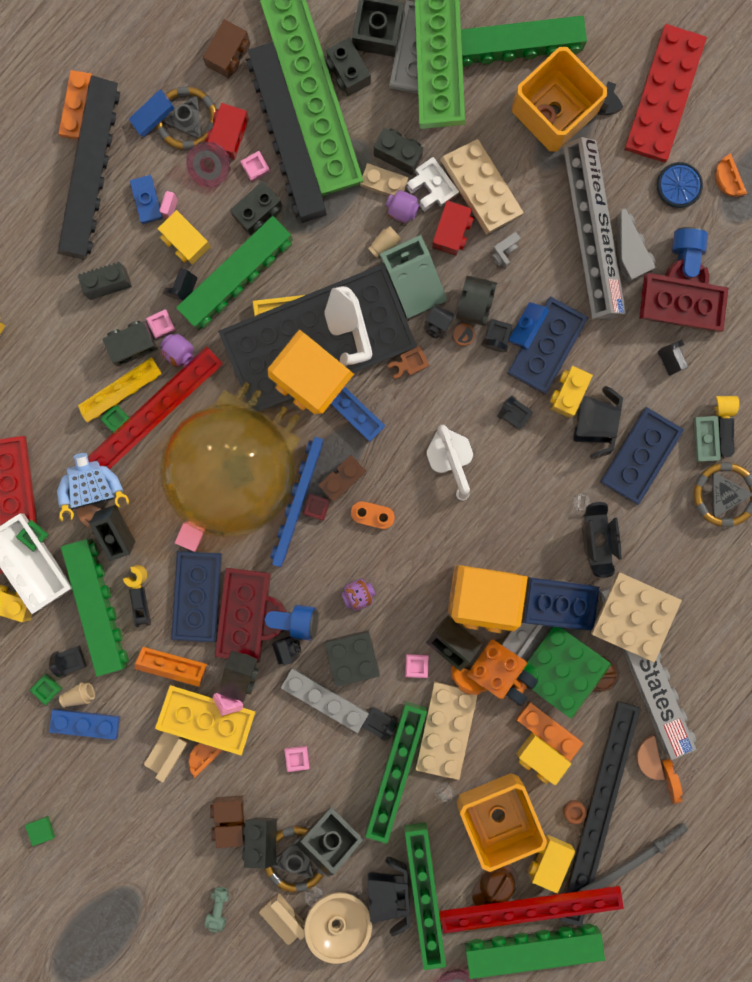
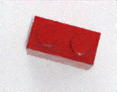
M221 103L219 110H215L213 129L209 130L206 136V143L211 152L236 159L249 121L246 110Z
M446 201L432 248L457 256L458 250L463 251L467 240L466 237H463L465 229L470 230L474 217L470 216L472 209Z

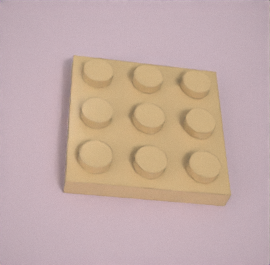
M617 572L591 634L655 663L682 600Z

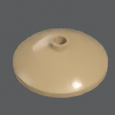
M335 892L320 898L309 910L304 924L305 939L312 953L319 959L333 964L345 963L357 957L367 946L372 932V923L370 922V914L367 907L356 896L344 892ZM334 920H339L337 926H332Z

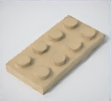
M478 139L441 158L440 161L469 208L472 209L474 216L486 235L523 215V210Z
M434 681L415 767L416 771L457 780L460 779L477 695L467 694L461 691L458 686Z

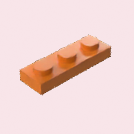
M70 71L59 128V135L61 137L76 140L79 138L88 84L91 75H93L91 73Z
M142 647L135 663L136 670L200 687L207 667L205 663Z
M530 701L516 718L518 722L569 761L572 760L584 744Z

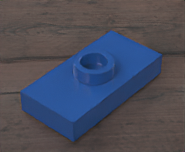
M148 175L129 180L141 223L146 224L163 219L159 211L160 204L152 176Z
M529 302L508 341L528 349L549 310L545 306Z

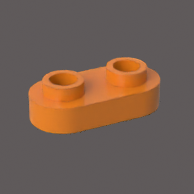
M360 501L355 503L351 509L353 520L360 524L386 529L395 520L393 511L388 507ZM360 508H364L366 510V515L364 517H360L358 515V510ZM382 513L388 516L386 522H381L379 519Z

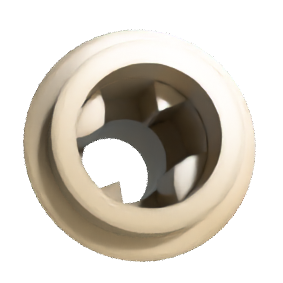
M389 226L387 229L383 228L368 249L378 258L380 253L397 246L401 238Z
M81 682L60 695L59 702L63 708L89 704L95 698L94 688L90 683Z

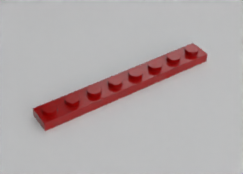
M206 346L88 456L89 462L98 461L100 466H106L108 469H111L223 363Z
M620 886L442 910L439 911L445 934L624 909L621 888Z

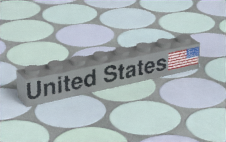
M580 137L564 144L563 148L592 319H610L626 314L597 141Z
M611 586L599 590L603 604ZM621 648L665 755L673 760L697 750L694 745L696 737L691 729L688 730L685 723L688 721L684 710L680 709L677 704L679 700L678 694L674 688L670 687L668 682L670 680L669 672L660 663L661 653L659 652L654 663Z

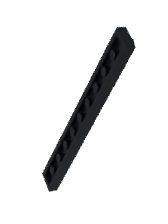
M620 701L616 703L565 893L579 892L581 888L595 880L641 709L638 706ZM585 914L562 917L559 920L582 927Z

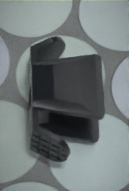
M604 386L602 392L616 407L588 396H584L582 403L579 405L577 415L579 422L575 426L573 440L575 442L609 443L608 448L591 454L590 459H597L611 454L615 446L623 397L608 386Z
M595 502L586 507L584 514L585 525L582 528L584 552L589 558L592 573L600 578H608L615 574L612 554L617 559H622L618 519L614 518L608 523V505L605 502ZM595 533H602L605 536L604 545L600 547L595 546Z
M386 857L385 862L392 868L404 873V875L368 873L370 922L376 923L406 916L390 929L389 933L391 936H396L410 927L407 866L395 858Z

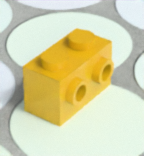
M177 210L157 228L162 234L159 238L168 247L173 245L177 249L175 254L184 263L188 261L193 265L211 248L208 241Z
M574 366L564 370L559 380L561 386L559 390L554 391L550 402H552L550 410L568 418L573 417L593 375Z
M0 584V616L19 622L31 620L32 614L17 591L8 590L9 587Z
M533 732L516 753L520 758L519 763L527 770L533 768L537 771L538 774L536 776L546 784L550 781L556 785L571 765L567 758Z
M547 834L545 849L538 852L536 861L533 860L529 866L528 873L532 883L558 894L575 850L571 844Z

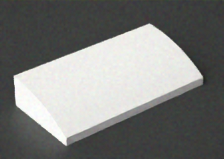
M20 513L0 526V568L31 614H34L72 590V586L45 544L39 542L38 537L32 528L29 527V521L26 516ZM23 528H25L37 546L35 552H32L16 538Z

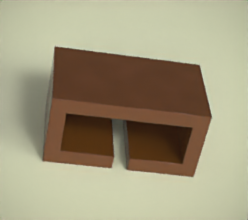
M224 19L203 55L206 67L229 79L231 73H235L240 63L238 58L242 54H246L249 49L250 41L247 31Z
M352 455L336 468L339 471L337 474L332 472L318 485L333 502L367 473Z
M243 795L216 797L213 804L210 805V817L214 818L215 827L211 829L212 841H216V848L244 846L243 827L245 820Z

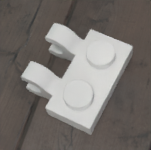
M434 157L415 169L417 176L407 182L408 186L406 187L410 194L415 193L422 185H425L430 194L421 199L419 204L424 212L430 209L436 202L442 207L446 204V201L452 200L459 194L458 189Z

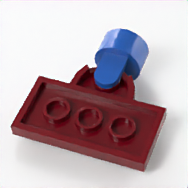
M682 227L674 231L672 252L678 255V261L671 264L665 276L652 273L644 274L639 319L713 332L724 331L729 288L709 284L710 275L708 268L701 264V256L706 254L708 233L704 229Z
M226 568L215 657L229 658L231 650L257 658L256 663H259L263 640L273 639L280 635L283 630H290L291 638L311 641L317 632L318 610L316 607L295 605L293 612L287 613L282 602L268 595L271 573Z

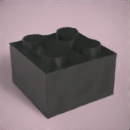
M359 0L352 34V43L356 50L395 57L404 3L393 0Z
M369 630L326 640L325 645L335 687L380 676Z
M331 807L325 810L295 845L329 877L338 871L364 839Z

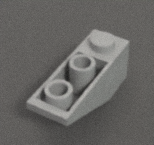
M625 208L617 215V264L626 284L644 276V274L650 273L656 267L653 255L650 252L648 253L644 246L645 239L643 235L638 233L634 226V217Z

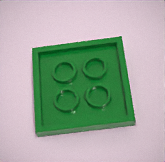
M553 627L529 659L524 670L538 680L537 685L532 690L567 717L573 719L612 664L561 627Z

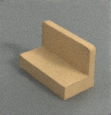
M163 732L144 765L158 773L156 779L164 782L190 740Z
M280 893L260 909V915L287 945H290L297 938L301 940L305 937V921Z

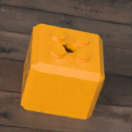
M559 47L518 85L512 103V113L549 151L558 152L564 144L597 115L607 97V88L568 47ZM540 105H556L559 107L560 113L556 114L553 125L537 107Z
M298 330L268 368V377L277 384L275 388L284 396H287L289 393L295 398L293 401L295 405L303 411L307 408L313 414H323L354 375V373L301 330Z
M454 565L448 613L456 623L463 624L465 628L478 630L479 626L485 627L487 631L501 633V630L515 631L521 627L528 577L515 573Z
M510 773L459 794L456 801L482 869L491 872L545 849L547 844L546 837L519 776ZM494 810H503L504 817L501 820H494L492 818Z

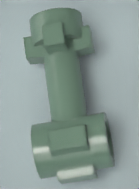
M216 887L211 895V899L215 900L213 914H208L205 921V928H208L211 932H223L225 928L226 918L221 917L223 903L228 901L229 895L227 894L228 889L224 887Z

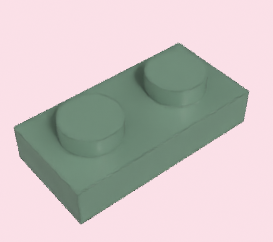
M718 416L693 418L696 462L721 460Z

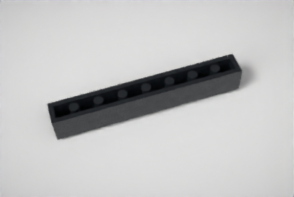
M271 42L248 49L250 58L246 59L249 72L255 73L256 79L252 81L256 93L261 92L263 100H259L262 113H267L269 118L265 122L269 135L274 134L276 140L272 142L275 154H280L282 162L279 163L282 176L287 175L289 181L285 185L289 197L293 196L295 204H292L295 217L300 216L301 222L304 223L327 216L274 44Z
M91 75L88 84L57 254L82 260L85 259L86 254L90 255L93 242L89 241L90 233H94L97 220H94L93 216L94 211H99L101 201L100 198H97L98 190H102L105 177H102L101 173L102 168H107L109 156L105 155L106 147L110 148L113 134H109L110 126L115 124L117 113L113 112L114 104L118 105L120 92L117 91L118 83Z

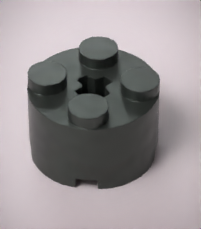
M466 276L456 319L486 326L497 283L473 276Z

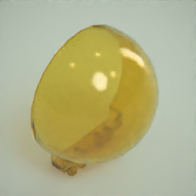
M247 382L242 385L236 396L224 390L215 405L198 410L181 421L170 434L162 452L160 477L167 502L177 516L190 527L207 535L236 537L261 529L271 522L283 509L292 491L295 474L293 451L302 438L291 432L300 416L297 414L292 416L285 428L279 423L287 413L286 407L283 406L274 420L254 408L262 393L258 389L252 394L248 404L241 400L249 389L250 384Z

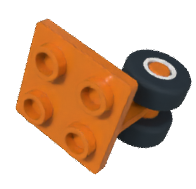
M493 639L488 643L467 673L470 679L499 699H503L506 696L519 706H523L527 700V697L523 694L525 689L528 687L532 690L538 683L534 676L524 670L527 665L524 659Z

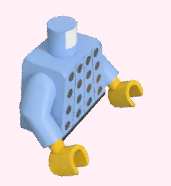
M87 453L74 455L75 466L66 469V475L61 478L57 489L59 508H62L59 514L61 522H63V513H69L70 521H72L74 516L73 509L113 500V495H116L115 504L118 508H120L118 504L120 498H125L129 505L128 497L122 494L123 488L118 477L106 466H100L98 461L89 462Z

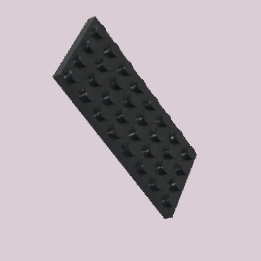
M384 263L218 331L252 414L293 398L289 393L287 396H284L275 388L277 384L268 377V368L298 330L305 333L339 362L343 353H348L349 355L358 353L352 331L341 335H333L328 328L325 309L333 288L348 287L357 297L372 349V357L368 361L345 366L352 373L417 347Z

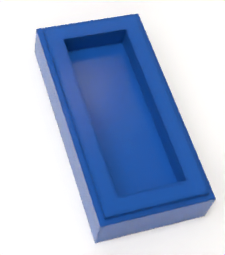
M160 89L129 120L139 135L145 137L175 107L167 95Z

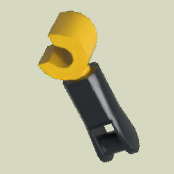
M716 396L718 407H715L716 416L721 417L718 419L720 456L731 457L735 449L733 439L734 418L730 417H734L738 413L739 398L738 396Z
M134 565L130 568L131 572L136 574L137 579L135 580L132 576L123 578V581L127 586L132 587V589H129L134 625L137 628L142 624L150 626L151 617L145 587H141V584L147 579V571L141 565ZM143 609L144 615L139 616L138 610Z

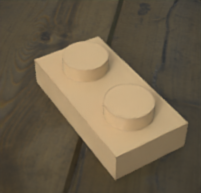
M367 163L362 176L363 182L360 183V186L390 196V194L395 195L399 190L405 191L409 178Z

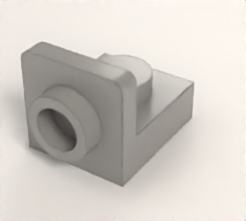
M514 232L498 243L491 251L493 253L491 255L493 261L497 266L501 265L503 269L510 264L504 253L509 255L518 248L517 244L521 238L517 232Z

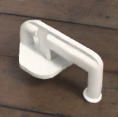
M344 286L333 288L325 309L328 328L333 335H341L352 331L358 352L350 355L343 353L340 357V363L347 366L368 361L372 357V349L359 301L350 288Z
M440 425L427 449V458L431 468L437 473H445L452 470L458 486L456 496L459 500L463 501L469 497L470 488L462 467L472 461L473 452L466 437L449 430L445 425Z

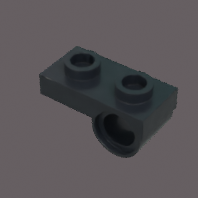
M435 304L425 321L424 329L427 330L426 333L435 339H438V337L443 339L455 314Z
M291 636L271 643L278 665L284 664L285 666L291 664L300 657V643L298 640L291 638Z

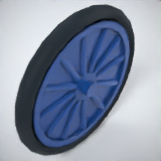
M672 163L666 166L658 176V194L671 207H689L702 194V177L699 171L688 163Z

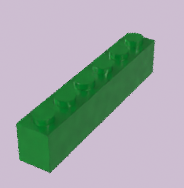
M584 15L461 29L463 67L480 62L482 64H490L497 60L510 62L516 58L534 59L541 55L549 57L559 47H568L574 54L583 51L587 43Z
M272 216L176 308L197 330L205 329L212 322L211 318L216 313H222L228 307L227 303L233 297L235 299L243 293V288L249 282L253 283L260 276L259 272L263 268H269L276 261L275 257L280 252L285 253L291 247L292 235Z
M85 539L61 546L96 677L126 668L129 658L126 650L122 649L121 641H123V636L120 628L116 627L115 620L117 619L115 608L110 605L109 598H111V592L108 585L104 583L105 570L103 565L99 564L97 555H99L97 543L93 542V539Z
M404 701L366 827L365 837L388 843L427 714L426 707Z
M427 823L404 825L423 970L445 968L446 961Z
M584 924L581 928L574 929L571 927H561L558 931L552 932L539 930L536 934L529 935L517 933L514 937L507 938L495 936L492 940L485 941L473 939L469 943H464L470 979L605 961L602 933L598 926L593 924Z

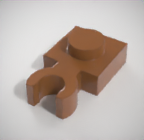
M418 346L401 354L402 362H391L388 365V369L397 367L399 373L393 375V379H399L405 371L411 376L430 365L421 347Z

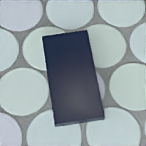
M551 296L545 304L549 312L528 349L521 347L507 373L544 395L547 394L589 318Z
M645 407L600 483L634 504L639 505L684 429Z
M177 551L171 640L217 642L222 553Z
M528 577L521 623L592 631L595 624L600 587Z

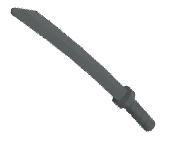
M681 823L659 841L655 839L653 845L600 879L581 888L579 891L603 888L635 869L658 852L663 854L665 852L664 848L688 831V828L684 823Z

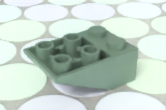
M421 235L380 253V261L385 265L407 319L433 308L435 304L440 305L448 301Z

